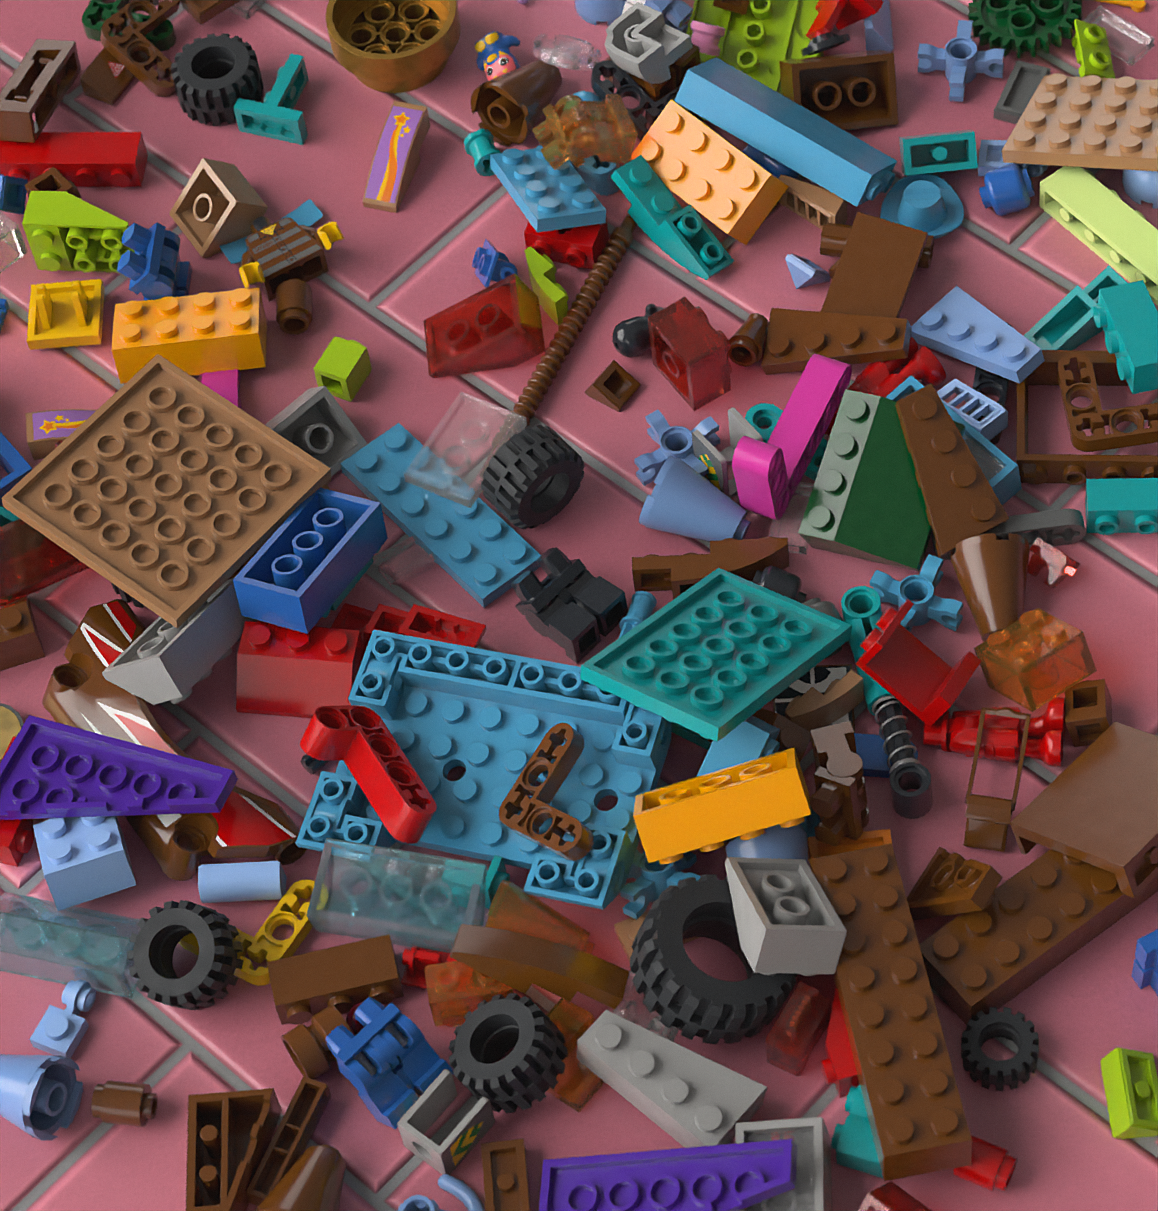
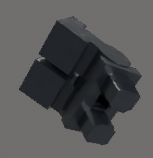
M557 547L550 548L537 560L538 564L548 575L543 581L540 582L532 570L521 574L511 583L521 600L515 607L522 615H525L535 631L542 636H548L565 649L566 655L578 663L601 642L600 634L606 637L620 623L621 619L626 617L628 607L625 593L601 576L594 577L585 569L586 567L580 559L569 560Z

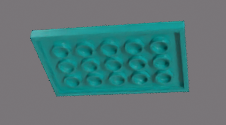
M717 568L582 664L580 679L597 686L602 691L610 692L623 698L637 707H642L660 715L669 722L677 723L699 733L704 738L718 742L848 641L851 636L852 625Z

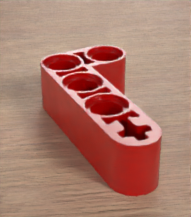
M359 705L318 707L300 740L302 750L317 760H343L388 832L395 839L403 843H417L432 819L437 805L381 717L372 709Z

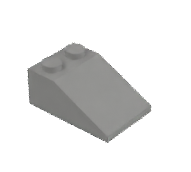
M727 857L725 867L740 945L753 972L764 975H775L777 973H795L805 976L835 974L847 931L806 860Z

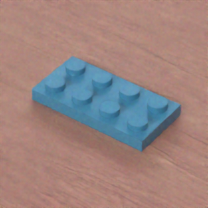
M544 144L539 145L535 149H507L503 153L490 154V168L536 232L606 223V209L558 146Z

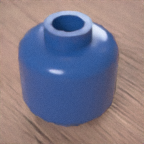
M1015 163L988 171L984 176L985 186L979 188L985 209L992 207L999 216H1005L1028 208L1031 203L1030 197L1036 196L1027 168L1021 170Z

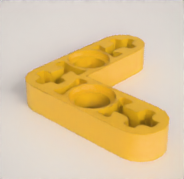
M309 879L295 882L284 894L254 937L237 929L239 935L234 940L243 944V951L237 953V958L243 960L242 969L236 968L235 976L257 986H264L270 983L268 966L266 968L259 966L254 970L252 962L245 957L246 952H248L249 958L257 963L263 962L264 959L270 962L292 957L326 907V900L318 883ZM310 895L313 896V903L305 902L300 906L298 900L300 897L307 899ZM298 912H299V915H300L301 920H299V919L296 917V915H297ZM287 924L294 928L292 936L286 940H277L272 937L273 931L280 925ZM194 933L186 935L179 941V944L184 949L199 956V944Z

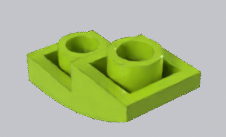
M530 246L525 250L532 290L543 310L559 326L563 323V318L567 316L568 294L560 284L556 283V267L552 260L546 255L541 256Z

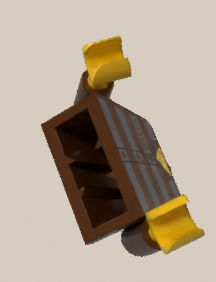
M259 217L250 226L253 234L245 239L248 250L241 257L240 279L245 288L260 282L268 301L276 298V288L282 282L290 279L308 282L328 272L323 248L329 250L335 241L345 238L336 222H329L319 229H315L303 224L298 225L289 217H285L273 224L267 217Z

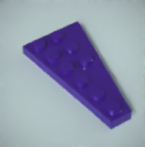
M29 715L0 763V820L217 813L223 808L238 778L234 770Z
M793 1139L546 1159L543 1160L539 1211H739L796 1188L798 1146Z

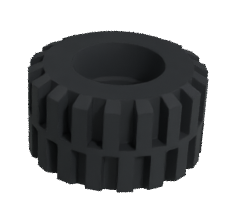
M214 33L208 34V37L203 39L198 37L194 39V43H187L183 46V52L177 53L174 57L175 63H172L171 71L178 100L183 112L187 113L188 117L193 121L198 119L199 123L204 125L211 122L213 126H221L223 122L231 124L236 119L234 106L238 98L256 102L262 100L264 86L255 50H252V46L248 42H243L242 38L238 36L230 38L229 34L222 33L220 36H215Z
M535 425L533 428L528 427L519 434L516 433L498 449L497 453L492 456L483 474L484 479L481 482L482 493L515 527L520 529L536 528L541 523L545 524L555 515H558L573 499L584 477L585 472L583 469L585 463L582 457L550 427H543L542 425Z
M180 900V903L175 901L164 902V909L155 906L149 910L151 918L146 919L142 917L136 924L141 928L139 933L131 934L129 941L135 943L134 950H127V959L134 961V966L130 967L129 971L131 977L140 979L135 984L139 990L148 993L147 997L153 1001L188 1010H199V1006L208 1008L215 1005L214 997L224 999L229 994L226 990L227 985L235 986L239 979L234 976L236 968L242 969L243 960L237 958V953L243 951V944L234 940L239 935V932L235 926L228 924L230 919L214 909ZM194 933L199 944L198 960L194 968L187 975L179 978L173 968V952L183 937Z
M509 993L505 998L502 994L493 996L491 1002L483 1000L478 1003V1009L473 1013L469 1011L464 1016L465 1022L462 1025H457L454 1031L457 1037L450 1041L449 1050L453 1054L449 1057V1063L454 1069L453 1073L478 1100L483 1096L489 1099L493 1111L500 1112L503 1109L506 1113H515L519 1106L522 1110H526L532 1107L534 1100L537 1099L540 1102L547 1097L545 1092L549 1088L554 1089L559 1081L556 1077L558 1074H563L566 1067L562 1061L567 1057V1048L564 1045L566 1042L565 1037L538 1005L526 996L521 998L518 994ZM512 1047H514L512 1052L504 1059H502L506 1052L510 1050Z

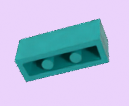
M1141 280L1099 289L1098 305L1093 307L1096 326L1103 328L1105 332V343L1109 354H1115L1117 371L1120 379L1127 381L1132 394L1158 389V311L1144 281Z

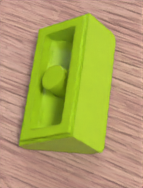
M1117 1047L1102 1058L1100 1064L1112 1136L1117 1139L1158 1136V1077L1154 1054Z

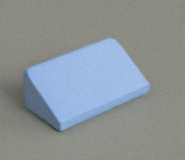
M882 0L884 3L878 13L864 19L866 51H893L889 0Z

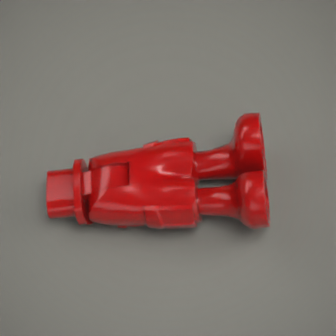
M911 337L908 358L871 362L856 377L854 383L847 390L886 397L911 375L916 380H922L927 385L932 383L933 387L942 384L947 376L936 356L925 346L919 349L915 339ZM900 366L904 367L898 374L893 373ZM839 404V406H838V408H837V410H836V412H835V414H834V416H833V418H832V420H831V422H830V424H829V426H828V428H827V430H826V432H825V434L828 435L829 437H830V434H831V431H832V428H833V425H834V422H835V419H836V416H837V413H838L840 404Z
M1052 698L1043 715L1030 718L1028 737L1038 739H1027L1025 757L1041 760L1050 767H1062L1063 743L1065 741V698ZM1007 707L1015 712L1022 713L1019 707ZM981 710L954 711L952 718H950V712L946 711L943 717L941 716L932 726L929 727L925 723L923 744L940 745L942 751H953L963 754L965 757H974ZM985 714L978 758L985 757L990 760L1016 763L1020 757L1023 740L1021 736L1024 734L1026 719Z

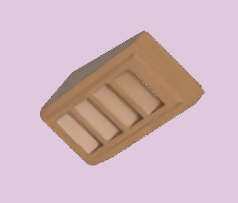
M781 174L778 179L789 186L779 199L780 204L821 230L826 222L843 225L848 219L846 200L825 188Z

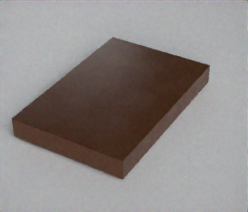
M857 212L820 312L899 318L926 245L928 232Z

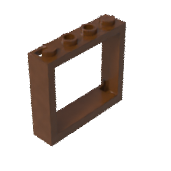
M1042 350L1045 361L1020 384L1017 383L1016 464L1019 468L1021 483L1033 485L1042 483L1080 485L1086 484V479L1158 478V455L1028 454V385H1059L1058 363L1063 356L1070 353H1081L1090 358L1097 386H1129L1126 380H1121L1119 377L1115 354H1109L1108 351ZM1071 369L1074 384L1080 383V374L1077 369Z

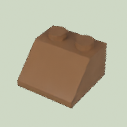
M203 158L169 212V215L202 258H209L222 251L219 248L221 245L251 235L250 226L252 222L259 217H263L268 206L235 164Z

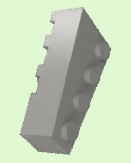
M605 1010L578 1039L576 1059L685 1148L729 1144L735 1137V1123L748 1122L764 1103L766 1086L608 1010Z

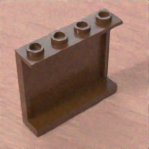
M1114 722L1010 822L1021 854L1026 855L1037 844L1043 845L1114 873L1121 893L1135 898L1158 875V736Z

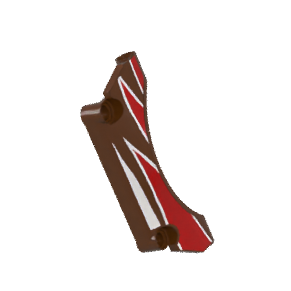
M115 599L108 603L90 607L66 647L64 656L69 663L56 666L52 671L42 699L44 708L57 723L192 759L158 725L144 699L109 682L102 674L146 630L145 626L126 601L122 599ZM234 786L223 808L217 813L125 816L159 863L162 871L168 877L178 881H187L193 878L202 856L245 858L273 855L281 865H288L300 859L307 851L306 848L298 847L295 844L300 830L280 805L237 786Z

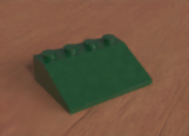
M845 389L798 534L812 548L919 572L933 529L929 525L925 511L927 509L915 476L914 462L911 453L908 452L895 404L897 402L882 396ZM953 421L963 436L964 424Z

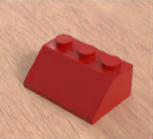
M245 621L237 652V712L312 718L318 707L351 705L348 697L365 654L360 630L313 627L307 634L270 623Z

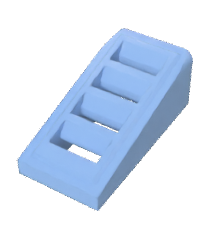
M957 379L952 380L937 392L941 401L989 441L1008 427V411ZM954 393L958 395L948 403L944 401ZM963 400L967 402L959 409L955 408ZM972 408L975 409V411L970 415L966 414ZM980 416H984L985 418L980 422L977 421Z

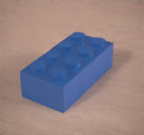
M319 488L289 515L233 579L241 616L308 634L388 539L381 503L324 488Z

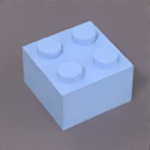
M117 816L49 818L44 822L33 825L44 877L58 911L136 886L125 838Z

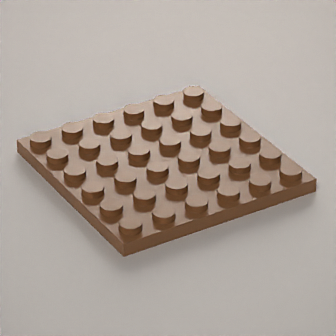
M157 354L1 499L5 509L178 629L274 534L302 502L331 478V468Z

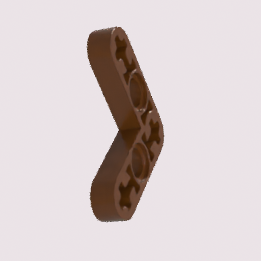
M133 0L102 24L101 44L152 93L161 97H169L176 93L171 71L172 62L144 36L179 10L181 0H162L161 2L159 0ZM136 11H143L150 16V19L146 22H138L132 17V14ZM121 31H123L122 38H120L118 35L113 37L110 36V32L114 34H119ZM141 51L146 53L150 59L144 63L134 61L131 55L134 52ZM158 76H160L163 79L169 77L170 83L166 80H162L161 82H159Z
M1070 353L1060 359L1058 363V383L1070 440L1077 450L1095 452L1158 443V403L1102 410L1090 358L1081 353ZM1071 369H1077L1080 374V383L1074 384ZM1076 397H1087L1092 403L1087 407L1079 408L1074 406L1071 401ZM1144 420H1148L1149 428L1144 429ZM1130 421L1137 425V429L1133 432L1124 433L1119 431L1116 426L1121 422ZM1109 425V434H1105L1104 426ZM1090 429L1093 435L1086 436L1083 430Z
M560 723L553 726L542 739L502 802L499 809V818L504 825L516 834L567 860L576 861L585 857L591 850L594 841L593 833L576 818L549 804L582 754L585 741L583 736L569 724ZM548 770L546 780L541 785L535 787L538 776ZM553 818L551 827L545 833L539 835V829L544 821ZM566 832L575 839L572 842H566L562 838Z

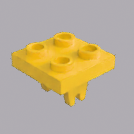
M102 279L31 285L27 328V344L29 349L101 344L105 294Z

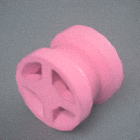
M692 20L690 26L693 31L691 37L692 44L699 47L700 53L719 56L721 50L718 46L719 40L724 36L726 29Z

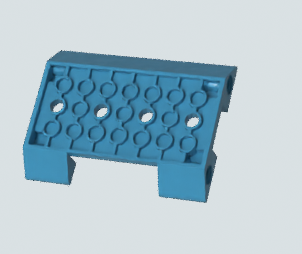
M374 629L348 697L351 705L365 706L375 711L381 717L437 805L436 811L421 839L417 843L408 845L492 861L495 855L503 857L506 865L530 869L523 890L525 894L602 910L618 896L620 890L626 885L640 840L633 817L636 795L656 790L671 743L672 722L581 680V667ZM560 723L569 724L583 736L585 741L582 754L549 804L576 818L593 833L594 841L591 850L585 857L576 861L567 860L516 834L504 825L499 818V809L502 802L542 739L553 726ZM343 760L339 761L335 773L321 771L295 843L298 847L373 862L395 842L403 843L395 839L388 832ZM457 766L466 768V773L461 779L457 781L447 780V774L452 768ZM548 770L542 772L536 781L542 784L548 776ZM606 796L618 798V802L613 809L609 811L597 809L598 803L602 798ZM553 818L544 821L539 829V835L545 833L551 827ZM565 832L562 839L566 842H572L575 838Z

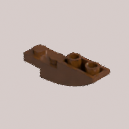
M767 536L761 539L741 540L726 538L710 541V554L686 553L669 556L650 554L644 557H632L635 592L672 590L674 600L717 568L752 582L757 570L763 572L770 565L783 570L789 567L788 537L776 538Z

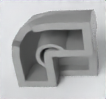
M639 2L614 20L606 29L605 47L611 60L619 68L651 84L663 83L670 79L668 67L693 47L690 35L666 25L663 13Z

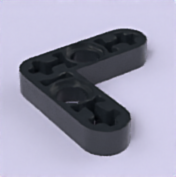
M610 60L598 62L593 67L590 81L593 91L640 140L649 131L646 128L647 122L652 126L671 99L675 100L680 89L679 86L657 102H654L623 69ZM601 75H603L606 78L612 76L613 83L608 79L601 81ZM631 96L638 100L639 105L633 109L625 108L620 103V100ZM689 110L697 118L699 117V115Z

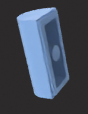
M278 861L203 864L198 866V888L202 903L280 900L286 893L287 877Z

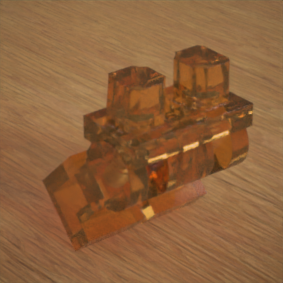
M606 94L605 101H583L576 95L564 96L556 103L555 107L549 104L543 109L547 120L532 129L536 139L543 147L541 152L544 158L554 170L569 160L578 168L586 162L584 158H589L593 155H598L601 162L628 163L631 160L638 134L630 115H627L628 111L620 94Z

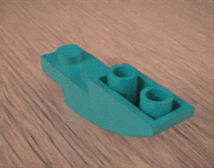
M642 155L614 171L611 175L612 180L632 204L627 213L668 256L705 280L733 264V258L691 204L682 208Z

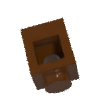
M1105 679L1065 684V723L1074 747L1091 745L1112 725V700Z

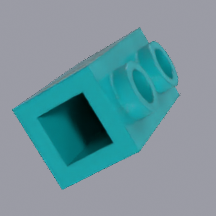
M1158 478L1086 479V533H1099L1102 535L1140 533L1147 535L1158 532Z

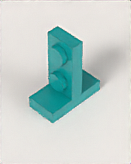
M290 54L285 65L279 68L276 82L272 90L266 93L263 103L238 98L234 106V112L239 132L300 145L304 144L308 132L303 111L294 110L309 80L303 56Z

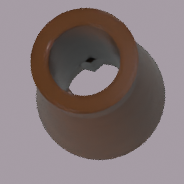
M758 313L750 314L746 322L728 340V356L735 364L748 367L761 359L766 330L769 324L763 315Z

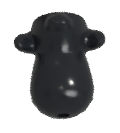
M649 304L645 308V316H635L621 321L615 326L612 332V342L617 352L625 357L633 358L639 356L653 344H656L662 354H667L669 351V339L674 337L676 333L675 326L664 308L655 304Z

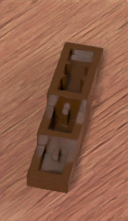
M468 924L460 925L449 956L526 994L533 983L571 1002L577 992H580L614 1010L617 1009L623 1000L630 971L592 954L547 939L504 929Z

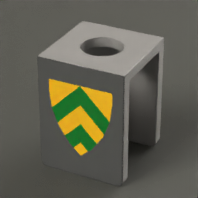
M734 407L728 410L730 446L721 452L699 430L692 432L694 455L706 465L709 471L704 476L729 498L738 494L735 479L728 480L727 465H732L737 443L743 436L763 441L762 436Z
M447 1069L441 1072L397 1122L404 1147L442 1175H451L495 1123L490 1100L483 1096L440 1146L424 1135L457 1097L452 1073Z

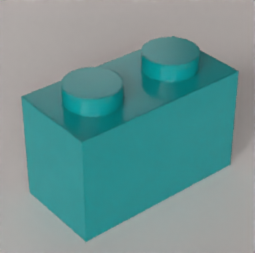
M973 130L899 137L902 173L905 176L978 168L975 131Z

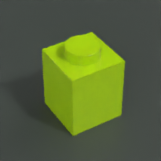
M334 336L313 369L318 387L326 386L332 396L352 402L370 374L372 367L366 346L355 340H345Z

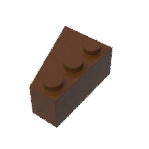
M274 1088L188 1095L186 1211L247 1210L249 1199L246 1195V1190L272 1140L282 1112Z

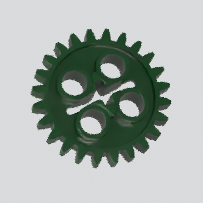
M972 0V3L968 4L969 21H973V37H979L981 46L989 44L990 49H1004V57L1009 55L1011 51H1016L1017 58H1021L1024 51H1029L1033 58L1036 56V50L1042 49L1043 52L1048 54L1050 53L1049 45L1053 44L1060 48L1062 47V38L1072 39V30H1075L1074 20H1082L1083 18L1082 0Z

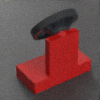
M819 0L814 8L819 13L806 34V37L811 41L807 47L801 50L803 57L821 53L849 42L848 34L837 35L832 33L835 27L838 30L844 29L878 13L884 2L882 0Z

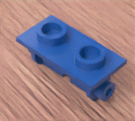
M485 239L483 248L478 247L476 249L472 268H475V275L485 287H489L491 280L503 284H510L515 281L518 274L517 268L488 239Z

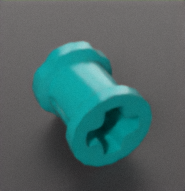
M479 129L470 133L464 140L465 151L470 156H473L475 160L474 167L477 173L481 176L494 175L495 173L490 168V154L502 153V151L494 146L492 133L487 129Z

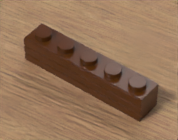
M303 1076L246 1190V1195L251 1204L259 1206L304 1153L331 1098L327 1084Z

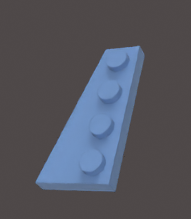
M958 286L954 287L911 326V337L915 339L916 343L1019 384L1045 361L1042 350Z

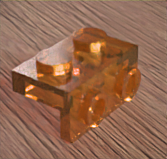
M459 961L425 967L428 1001L435 1026L457 1027V1025H462L466 1020L464 1016L469 1011L473 1013L478 1009V1003L483 1000L491 1002L495 995L502 994L506 998L509 993H515L514 988Z

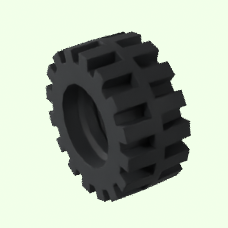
M990 1007L989 1014L985 1015L981 1010L976 1013L975 1021L970 1018L966 1024V1031L963 1030L961 1059H963L965 1072L970 1071V1078L974 1082L980 1079L981 1087L988 1090L991 1084L996 1085V1091H1004V1085H1009L1010 1089L1013 1090L1018 1088L1020 1080L1025 1084L1030 1079V1073L1034 1074L1039 1058L1038 1032H1034V1024L1031 1020L1025 1022V1015L1019 1011L1016 1015H1012L1011 1008L1004 1007L1003 1012H998L997 1007ZM1004 1037L1012 1040L1019 1050L1013 1058L1002 1061L987 1057L981 1047L989 1039Z

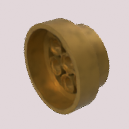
M329 0L326 8V25L331 48L337 61L346 70L354 74L361 83L380 92L404 93L419 89L432 82L444 70L448 58L454 51L460 37V19L456 0Z

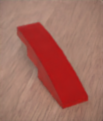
M344 603L330 627L360 630L365 650L373 629L473 648L478 647L486 632V625L416 604H413L411 610L407 612L380 603L375 611Z

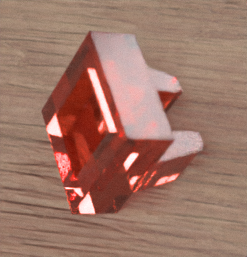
M1037 537L1030 548L1032 555L1028 564V573L1036 577L1042 568L1048 567L1049 575L1045 579L1044 584L1051 588L1056 587L1068 575L1072 577L1080 565L1079 562Z

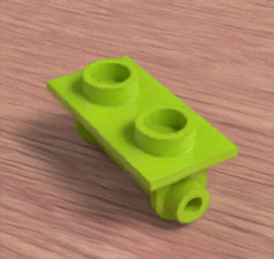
M1075 19L1076 33L1072 38V46L1075 49L1077 64L1081 65L1078 69L1080 77L1097 75L1100 78H1115L1106 29L1097 24H1090Z

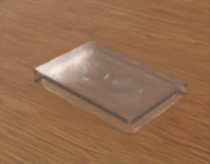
M460 392L405 471V482L471 508L483 491L481 488V482L484 479L483 474L492 456L497 453L498 449L516 433L519 434L527 426L526 417Z

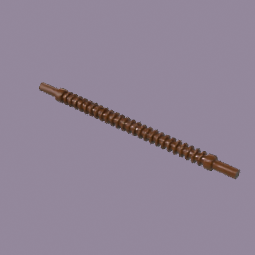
M628 213L621 226L614 228L611 233L610 240L606 242V247L601 251L602 255L598 256L597 263L593 265V270L588 274L589 278L585 279L584 285L580 288V293L576 295V300L572 302L571 308L567 311V316L562 320L563 324L559 325L558 332H555L554 339L549 343L550 347L546 348L545 355L541 357V363L537 364L536 371L532 373V378L527 381V386L523 388V394L518 397V402L514 404V410L509 413V418L505 420V426L500 429V434L493 441L492 448L494 450L479 475L481 481L484 479L483 474L489 465V461L497 453L498 449L516 433L519 434L525 427L529 426L530 419L535 416L534 411L538 410L539 403L544 400L543 395L547 394L548 387L553 384L552 379L556 378L557 371L562 368L561 364L565 362L566 355H569L570 348L574 346V340L578 339L579 332L583 330V325L587 323L588 317L592 314V309L596 307V302L600 300L601 294L604 293L605 286L609 284V279L613 277V271L617 270L618 263L622 261V256L626 254V249L630 247L634 239L632 233L637 223Z

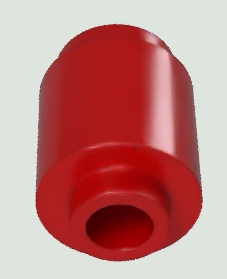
M971 1135V1165L954 1168L953 1175L990 1191H994L997 1188L1005 1192L1013 1176L1017 1158L1008 1155L1009 1150Z

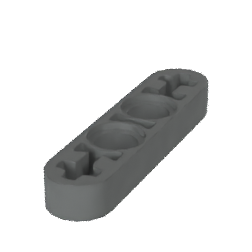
M1059 509L1008 516L1007 522L985 533H996L997 540H1009L1008 533L1021 535L1028 540L1029 549L1031 550L1076 543L1085 536L1086 530L1080 511L1076 509ZM933 532L931 537L935 555L939 557L935 546L936 539ZM950 552L943 555L940 558L944 560H951Z

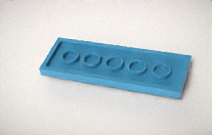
M400 423L340 463L342 473L370 500L380 502L382 511L483 608L511 589V583L521 574L530 570L534 572L541 567L537 562L541 554Z

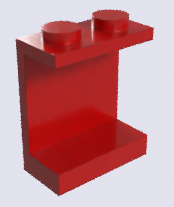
M907 599L897 610L890 606L876 622V625L881 629L879 631L877 628H874L861 643L860 647L865 651L856 665L930 727L953 705L981 663V660L969 651L953 667L949 666L900 624L914 605L913 602Z

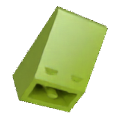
M30 191L22 226L38 270L119 273L117 272V267L121 256L128 250L135 253V250L121 243L123 233L129 227L128 222L67 192Z

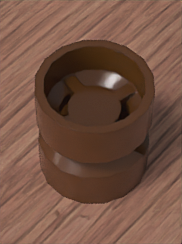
M332 1004L312 1016L310 1026L300 1024L281 1036L282 1042L298 1070L303 1076L314 1080L330 1070V1062H337L336 1057L327 1046V1035L340 1025H343L352 1033L340 1012Z

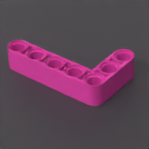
M813 354L767 443L748 436H743L739 440L733 454L732 468L740 505L743 509L774 520L782 518L842 400L845 389L849 386L852 376V366L850 364L819 354Z

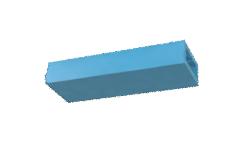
M717 57L687 70L674 100L675 102L857 207L868 200H874L882 192L886 193L895 179V174L892 173L897 163L895 159Z

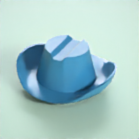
M932 174L908 175L893 185L882 203L880 217L887 221L928 232V235L934 236L935 240L951 233L961 225L964 218V208L957 193L945 180Z

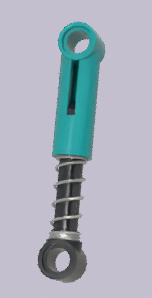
M856 586L849 589L841 599L843 621L852 625L849 642L855 664L865 651L860 647L864 639L874 628L880 631L881 628L876 625V622L883 615L879 594L874 589L866 586ZM856 665L858 675L863 678L864 697L868 711L875 716L876 723L881 726L879 728V735L885 741L883 750L889 756L887 765L890 768L889 781L892 806L895 812L904 818L917 819L925 816L933 805L931 775L928 769L915 759L914 753L917 749L911 745L910 738L912 737V732L907 730L906 723L908 718L903 716L902 713L905 706ZM909 789H915V790H916V791H914V792H907V790H909Z

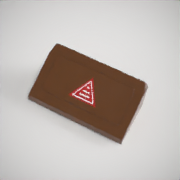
M103 48L80 76V83L84 95L113 106L134 80L135 76L111 53ZM141 51L134 52L131 55V58L139 63H144L150 59L146 53Z

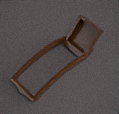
M982 707L965 803L967 808L965 817L967 821L963 846L1005 852L1010 818L1012 819V812L1015 811L1031 714L1015 712L1007 707L999 709ZM985 714L1026 719L1012 800L972 794Z

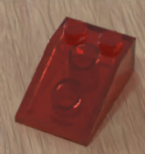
M515 273L423 320L428 371L433 379L515 367L545 352L539 297Z

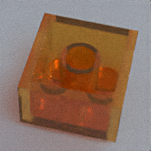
M1039 608L1024 613L1020 616L1019 620L1001 631L992 633L986 641L974 648L977 657L981 660L980 666L988 687L1031 712H1034L1097 671L1083 631Z

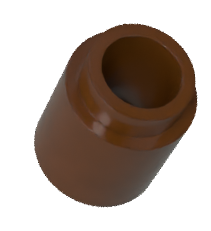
M290 279L282 282L276 288V321L285 333L293 335L304 333L309 328L313 319L312 288L306 282Z
M108 1080L106 1084H97L94 1088L91 1102L92 1116L94 1118H101L103 1123L145 1127L148 1120L154 1119L156 1115L158 1098L157 1094L152 1093L149 1084Z

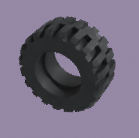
M701 875L699 881L695 877H688L680 880L677 886H669L661 893L659 899L654 901L632 944L633 953L630 957V969L633 973H636L633 978L638 994L644 993L646 996L643 1004L650 1013L656 1011L661 1016L659 1021L670 1029L671 1026H674L681 1030V1036L693 1040L694 1036L702 1037L703 1043L717 1044L721 1038H724L725 1043L732 1044L741 1042L744 1035L748 1038L757 1035L765 1025H769L797 982L796 976L798 974L795 973L764 975L753 972L741 949L727 876L724 880H717V875ZM691 937H705L723 943L739 957L745 967L747 979L735 982L723 981L707 975L691 961L684 948L683 940Z

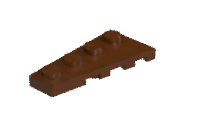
M771 308L761 366L766 375L804 371L813 354H819L850 365L908 358L912 327L908 319Z
M932 383L898 400L895 404L908 452L911 453L914 462L915 476L918 486L922 490L927 508L925 511L929 525L932 526L934 532L935 546L939 558L955 550V545L960 541L985 534L1007 522L1009 519L1007 513Z

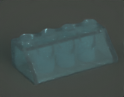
M326 838L306 916L316 931L360 939L390 934L392 944L407 947L415 945L421 948L451 953L461 924L483 927L487 866L482 863Z
M5 892L0 896V971L65 985L71 980L77 981L82 979L89 982L91 988L98 992L132 999L136 989L135 984L139 979L131 977L129 968L134 966V961L127 959V950H134L135 943L129 940L132 933H139L141 928L136 924L140 919L77 906L58 911L53 901Z

